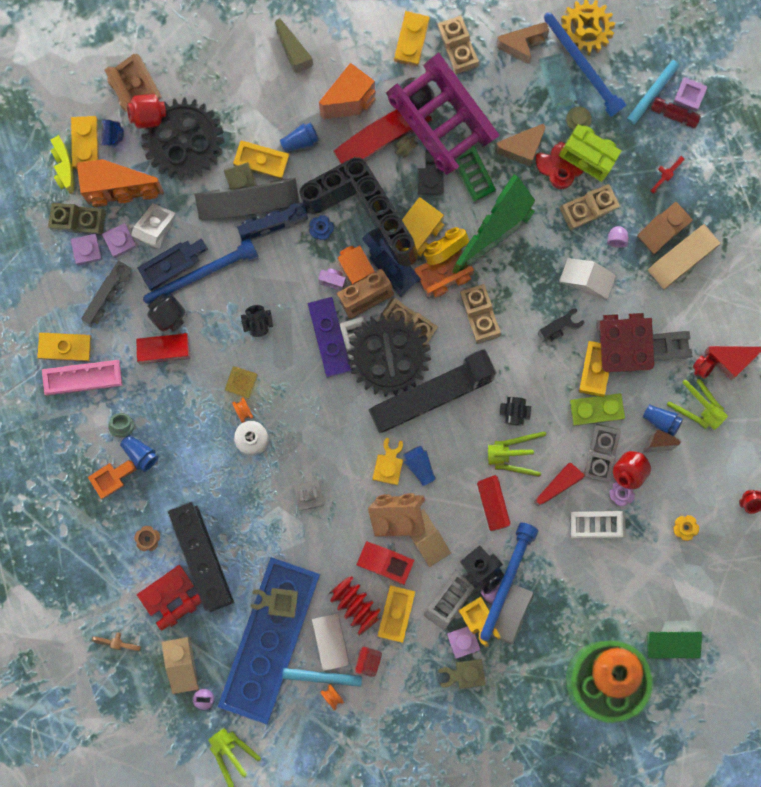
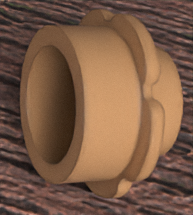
M151 526L142 527L140 531L136 532L134 540L137 542V548L141 551L155 550L160 540L159 532L153 530ZM147 536L150 537L149 541H145Z

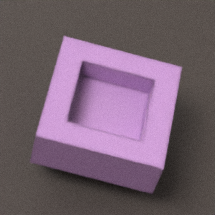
M684 77L673 103L697 112L707 86Z
M125 223L102 234L114 258L137 248Z
M96 234L71 239L77 266L102 260Z
M328 268L327 271H320L318 282L321 285L341 291L345 287L346 277L342 276V272Z
M468 626L447 633L455 659L480 650L476 636L472 634Z

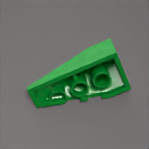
M513 174L498 196L491 210L492 214L486 215L477 231L478 234L472 237L464 249L452 273L456 274L467 268L517 231L523 222L528 224L535 211L532 210L535 199L515 174Z

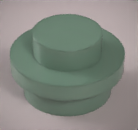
M117 413L109 421V432L118 438L126 437L133 432L134 421L125 413Z

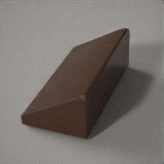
M656 430L650 435L643 453L673 450L680 445L681 441L661 430Z

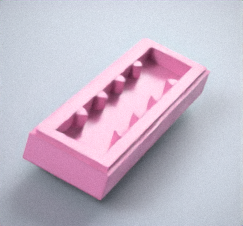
M119 360L42 369L45 396L123 386Z

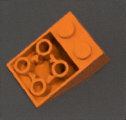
M103 159L77 163L80 192L88 205L92 204L93 207L106 206L107 202L111 201L129 203L133 201V198L138 197L150 200L157 198L158 194H164L158 178Z

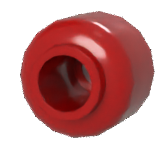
M155 94L136 95L131 99V103H127L130 124L134 123L138 129L157 127L161 124L162 117H166L164 101L159 102Z
M628 451L614 465L612 473L620 486L635 490L640 488L650 475L651 465L644 454Z

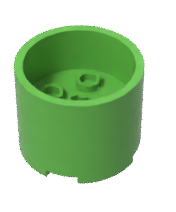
M597 641L581 648L568 665L566 672L568 695L577 709L591 718L609 723L625 721L636 716L646 706L651 696L653 680L649 665L645 657L636 648L624 642ZM620 648L630 651L638 658L642 666L641 683L637 690L627 697L613 698L607 696L598 689L594 682L593 666L595 661L603 652L609 649ZM622 665L615 666L612 669L613 679L618 682L624 681L627 677V669Z

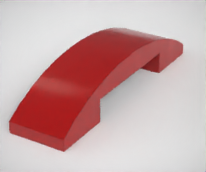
M398 109L353 135L337 147L333 153L340 164L355 157L367 161L371 155L410 132L412 134L414 131ZM430 115L424 118L427 123L432 121Z

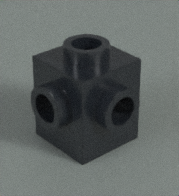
M480 545L460 561L468 573L465 576L468 582L474 588L479 586L485 593L489 589L497 587L504 577L500 569L503 566L502 562L494 553L489 556Z

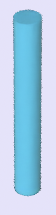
M672 60L628 116L627 121L632 125L637 123L680 67L678 62Z
M287 668L283 669L282 675L283 679L357 687H361L362 676Z

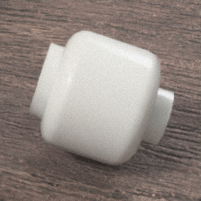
M256 421L244 422L235 431L234 442L236 447L245 455L256 456L261 454L268 445L269 436L267 431Z

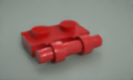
M180 564L136 594L150 616L155 615L159 611L164 617L156 622L161 631L168 626L173 627L176 625L178 619L188 612L193 613L197 610V606L201 604L198 593L192 598L187 594L195 585ZM180 597L183 604L171 612L168 605Z

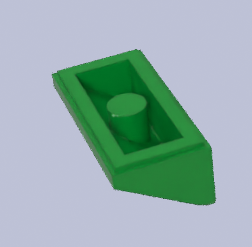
M647 632L648 658H701L702 632Z

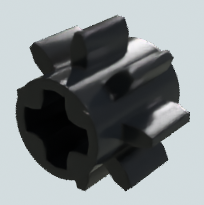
M262 305L250 306L245 310L246 315H241L243 331H249L253 337L264 336L269 332L268 327H273L271 310L265 311Z
M507 397V403H501L499 416L505 417V424L523 426L524 419L530 420L532 406H526V399Z

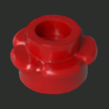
M707 355L706 358L700 356L693 365L695 376L706 379L714 370L716 362L711 359L710 355Z
M746 491L739 500L740 507H744L745 511L749 514L761 511V491Z

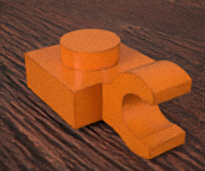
M130 460L115 469L109 463L88 476V479L99 497L105 499L124 487L125 485L121 479L135 472L137 468Z

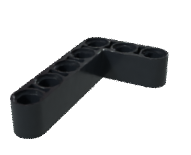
M359 157L349 159L301 186L299 191L301 200L306 211L311 214L321 213L355 194L396 262L402 266H410L416 262L418 252L413 237L364 159ZM404 248H409L407 251L400 252Z
M482 349L464 358L461 366L371 407L368 411L378 432L383 433L494 381L497 372L486 349Z

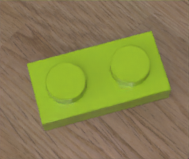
M622 393L605 395L604 397L595 396L572 399L569 401L573 426L625 419Z

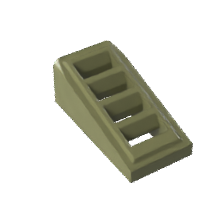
M280 18L275 20V29L293 71L297 73L313 66L311 55Z

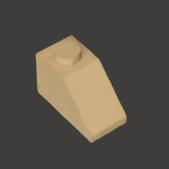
M191 637L161 642L172 694L199 690Z

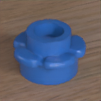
M320 215L318 218L314 217L309 223L310 235L319 240H326L334 231L333 223L325 215ZM320 225L324 227L322 230L319 229Z

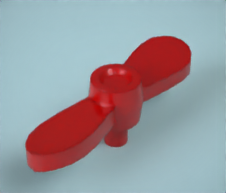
M682 155L670 169L667 168L665 170L662 166L658 168L662 173V178L650 190L653 194L665 180L668 182L674 176L673 171L685 160Z

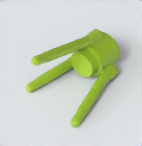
M697 379L696 382L711 402L710 404L687 380H683L684 386L705 407L701 412L704 418L702 419L670 401L667 402V406L699 423L704 429L710 426L713 430H716L728 417L723 411L724 408L716 401L701 379Z
M543 431L505 441H495V445H488V465H495V470H508L537 477L541 476L539 471L504 464V462H509V456L533 455L534 450H509V447L504 446L544 437L546 432Z
M223 728L208 740L212 746L209 749L214 754L228 787H234V784L221 755H227L243 778L247 776V773L231 752L235 747L233 742L256 761L261 760V757L242 742L233 731L228 733Z

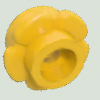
M690 515L678 517L673 528L674 534L684 541L692 540L693 536H696L699 532V525L696 524V519ZM685 525H687V526L689 527L688 530H685V529H684V526H685Z

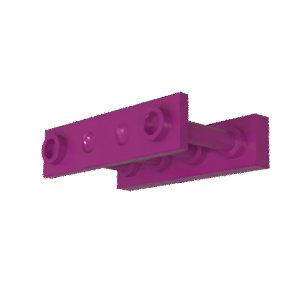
M437 53L423 65L426 69L423 75L404 89L398 83L395 84L386 94L390 104L395 109H398L433 156L436 166L448 175L459 167L455 159L476 143H480L482 147H485L500 135L440 53ZM430 81H434L440 88L441 93L417 110L409 97ZM445 102H450L456 110V114L433 131L424 118ZM464 122L471 130V135L448 152L440 138Z

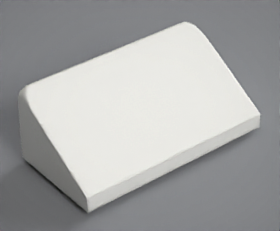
M338 614L312 619L323 671L348 666L349 662Z

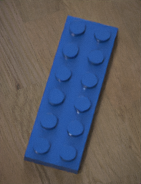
M272 557L270 558L259 590L264 591L270 596L272 588L298 591L295 618L269 615V607L267 606L260 610L252 608L218 708L268 725L284 680L282 678L283 669H288L320 574ZM257 594L255 605L262 602V597Z

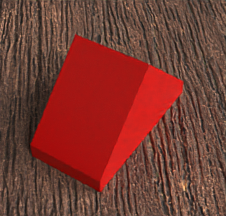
M709 346L705 350V355H710L711 359L716 362V366L730 380H733L761 353V347Z

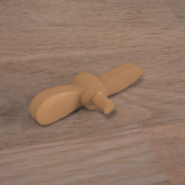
M116 632L115 638H112V640L95 636L91 640L97 644L110 645V648L120 650L121 647L136 651L141 649V646L122 643V640H120L121 633Z

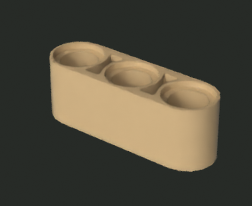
M703 224L648 269V272L665 290L715 250L721 243L708 227Z

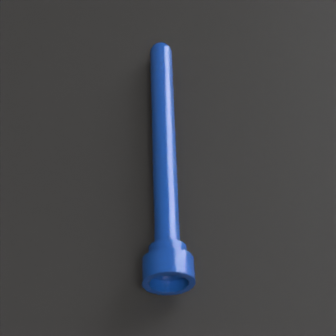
M551 12L545 13V22L605 101V111L612 117L623 109L626 103L621 97L613 96Z
M250 238L240 242L241 245L237 247L238 250L144 295L143 301L146 304H150L162 293L165 296L240 259H249L250 261L258 257V254Z
M519 523L516 530V540L518 542L481 631L480 638L483 641L490 639L527 545H531V542H534L539 530L530 524Z

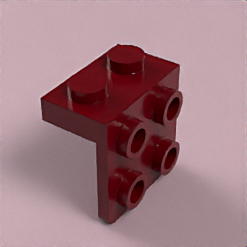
M644 313L628 314L629 319H619L618 314L603 315V320L596 321L597 331H600L603 371L620 372L653 369L652 318H644Z

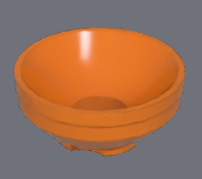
M614 648L603 652L593 666V679L596 686L602 693L613 698H623L631 695L637 690L642 680V666L638 658L625 649ZM622 665L627 669V677L624 681L618 682L613 679L612 669L615 666Z

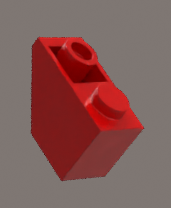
M366 541L356 565L405 585L415 560Z

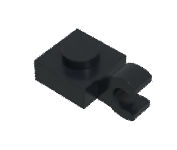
M425 149V168H418V195H444V172L436 168L435 159L427 149Z
M571 309L565 316L541 328L538 335L542 342L548 339L550 342L559 339L564 335L562 331L565 328L574 330L581 328L585 323L584 320L578 323H574L571 320V316L577 313V309Z

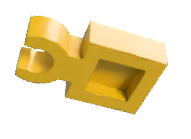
M386 437L383 443L386 455L378 454L372 480L398 486L403 459H398L396 456L403 449V441L399 440L396 449H390L388 446L389 438Z
M479 597L461 608L459 612L472 634L480 631L479 640L485 647H488L489 644L480 638V634L490 610L482 597ZM494 628L492 634H494L497 640L501 639L500 633Z

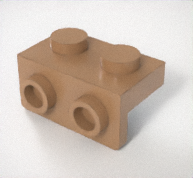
M139 54L131 55L116 67L108 66L104 69L109 85L115 90L119 98L118 102L126 112L127 103H131L133 96L155 94L158 99L162 98Z
M382 269L336 293L349 319L394 296L392 284Z
M407 493L392 497L390 494L378 496L368 507L374 536L422 535L426 531L420 506L425 501L424 495L415 496L413 493Z

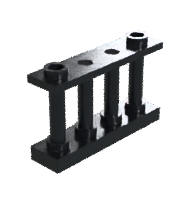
M191 501L168 510L169 518L204 610L213 612L235 603L198 505L194 506Z

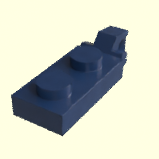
M303 202L291 204L289 209L285 211H272L264 218L245 220L240 226H237L241 242L248 238L252 241L291 228L290 225L308 220V216Z
M376 229L367 232L362 238L370 248L369 253L371 256L369 259L378 270L382 269L392 287L400 297L406 295L421 280L411 266H402L396 262Z
M202 239L191 245L188 241L180 242L137 267L149 290L152 291L195 266L200 261L198 256L206 252L208 248Z

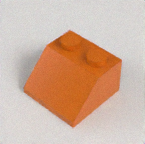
M350 63L319 101L320 116L323 119L360 115L364 109L368 111L376 101L374 97L376 93L375 81Z

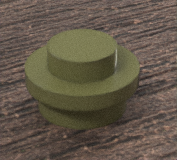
M581 106L570 109L566 116V123L571 130H574L578 124L589 127L592 121L590 112Z
M414 135L411 137L403 136L395 144L398 148L395 153L397 155L400 154L403 158L406 157L418 145L414 140L416 137Z

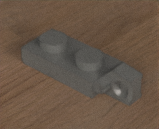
M117 261L81 319L85 325L91 328L93 323L98 324L105 314V311L102 310L107 301L111 303L119 291L116 288L117 284L127 281L132 270L129 266Z

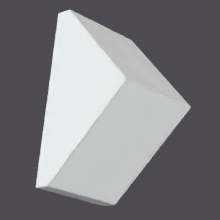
M568 258L559 283L607 300L616 275L596 262Z

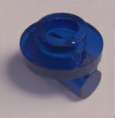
M103 119L101 145L116 147L123 140L124 129L118 121Z

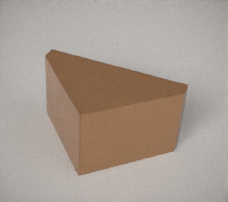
M544 123L497 142L495 147L497 154L531 167L544 135Z

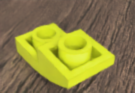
M58 135L50 140L54 146L50 151L57 163H59L54 166L57 175L53 177L61 190L66 188L69 194H71L75 189L74 170L67 148Z

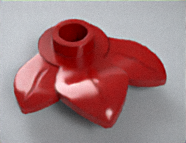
M564 142L557 143L553 147L551 155L537 153L535 157L539 172L548 176L552 186L557 189L570 187L574 182V178L582 175L584 172L558 156L565 145ZM558 174H563L566 177H560Z

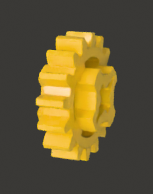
M584 0L583 5L575 1L574 9L567 7L565 12L567 15H562L561 22L564 23L561 25L580 51L582 49L586 50L587 55H590L592 49L599 53L601 45L607 47L609 44L608 39H612L614 32L611 30L614 29L615 22L610 21L613 14L605 13L606 5H603L601 8L597 7L598 0H595L592 5L589 4L588 0ZM600 20L603 23L604 32H602V28L599 27ZM571 22H573V26L576 28L574 34L571 30ZM583 26H592L591 28H587L586 30L583 28Z

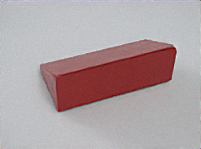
M188 333L136 339L138 364L190 359Z
M494 475L478 481L477 486L489 530L496 531L509 527L511 523L498 476Z

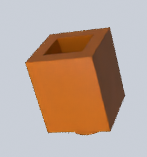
M360 245L356 248L354 246L345 248L340 252L341 256L337 257L338 263L350 285L375 272Z

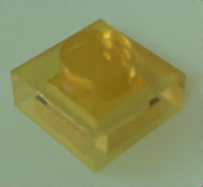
M233 366L225 391L250 399L258 374Z

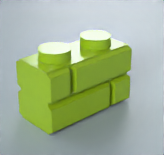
M578 124L558 156L602 182L611 171L621 150L617 148L613 141L603 140L595 135L594 130L590 127Z

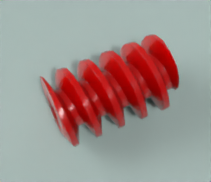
M349 576L328 594L333 593L330 600L331 603L340 601L337 607L338 611L347 609L344 615L345 619L354 617L351 623L352 628L358 625L361 626L357 632L360 636L381 619L377 618L381 610L379 608L371 610L374 601L364 602L367 593L357 594L360 585L350 586L353 577Z

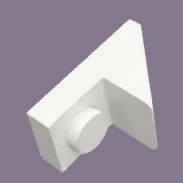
M153 203L133 227L131 236L153 247L160 248L176 213Z

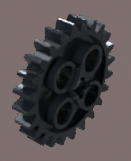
M186 97L183 98L182 104H178L177 100L173 98V105L170 107L164 101L166 117H162L161 124L157 127L144 128L148 133L141 134V138L148 142L144 143L142 148L149 151L145 156L147 160L153 159L151 162L153 168L160 165L159 173L161 175L168 170L170 179L177 173L180 181L183 180L184 174H188L190 180H193V172L203 176V167L210 171L212 169L209 162L218 163V159L214 154L223 153L222 149L217 145L224 144V138L218 137L224 131L223 128L217 127L220 124L219 118L212 119L215 115L214 111L210 110L206 113L207 106L205 103L198 108L196 99L189 105ZM186 118L195 119L194 124L190 127L183 126L182 122ZM203 128L202 132H197L198 129ZM164 129L172 130V134L168 138H161L159 136ZM181 135H184L187 141L185 143H182L179 139ZM197 140L206 141V145L202 149L193 147ZM164 146H169L166 150L162 149ZM181 151L184 155L180 160L175 161L171 159L172 153Z
M391 312L389 319H385L384 314L381 313L379 321H376L371 316L370 325L361 322L363 331L354 330V334L358 339L349 340V343L355 348L347 349V354L354 356L348 359L349 365H355L351 369V374L359 373L356 382L360 383L365 380L364 389L367 390L373 386L374 395L382 389L384 397H387L389 390H392L395 396L398 395V389L400 388L404 392L407 391L408 384L416 387L414 379H424L420 371H428L429 367L424 362L431 361V356L424 354L431 350L430 345H423L428 338L427 335L419 336L422 331L421 326L413 329V319L406 324L404 323L405 317L403 314L399 320H395L393 312ZM384 333L388 334L390 349L393 354L392 360L395 376L393 377L390 376L388 360L384 356L386 355L383 339ZM398 334H402L407 340L403 345H395L392 342L393 338ZM371 339H377L381 342V346L376 350H371L367 347V343ZM401 360H408L411 366L407 370H400L397 364ZM376 364H381L386 370L383 374L376 375L371 371L372 367Z

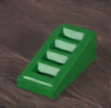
M475 145L455 159L459 165L455 170L473 202L496 191ZM468 155L471 156V160L461 164V159ZM475 164L477 168L466 174L464 169ZM480 173L482 177L471 183L469 178ZM483 182L486 183V187L475 192L474 187Z

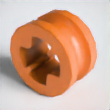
M244 397L238 403L232 402L242 423L245 422L246 418H254Z
M331 684L328 685L327 691L322 690L320 692L334 711L337 709L338 704L343 705L345 703Z

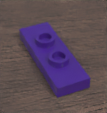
M329 297L307 303L326 378L351 372L333 298Z

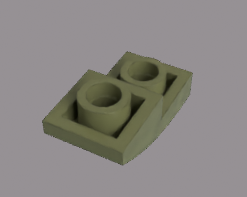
M52 203L48 228L74 233L102 235L106 210L103 208L79 207L75 204Z

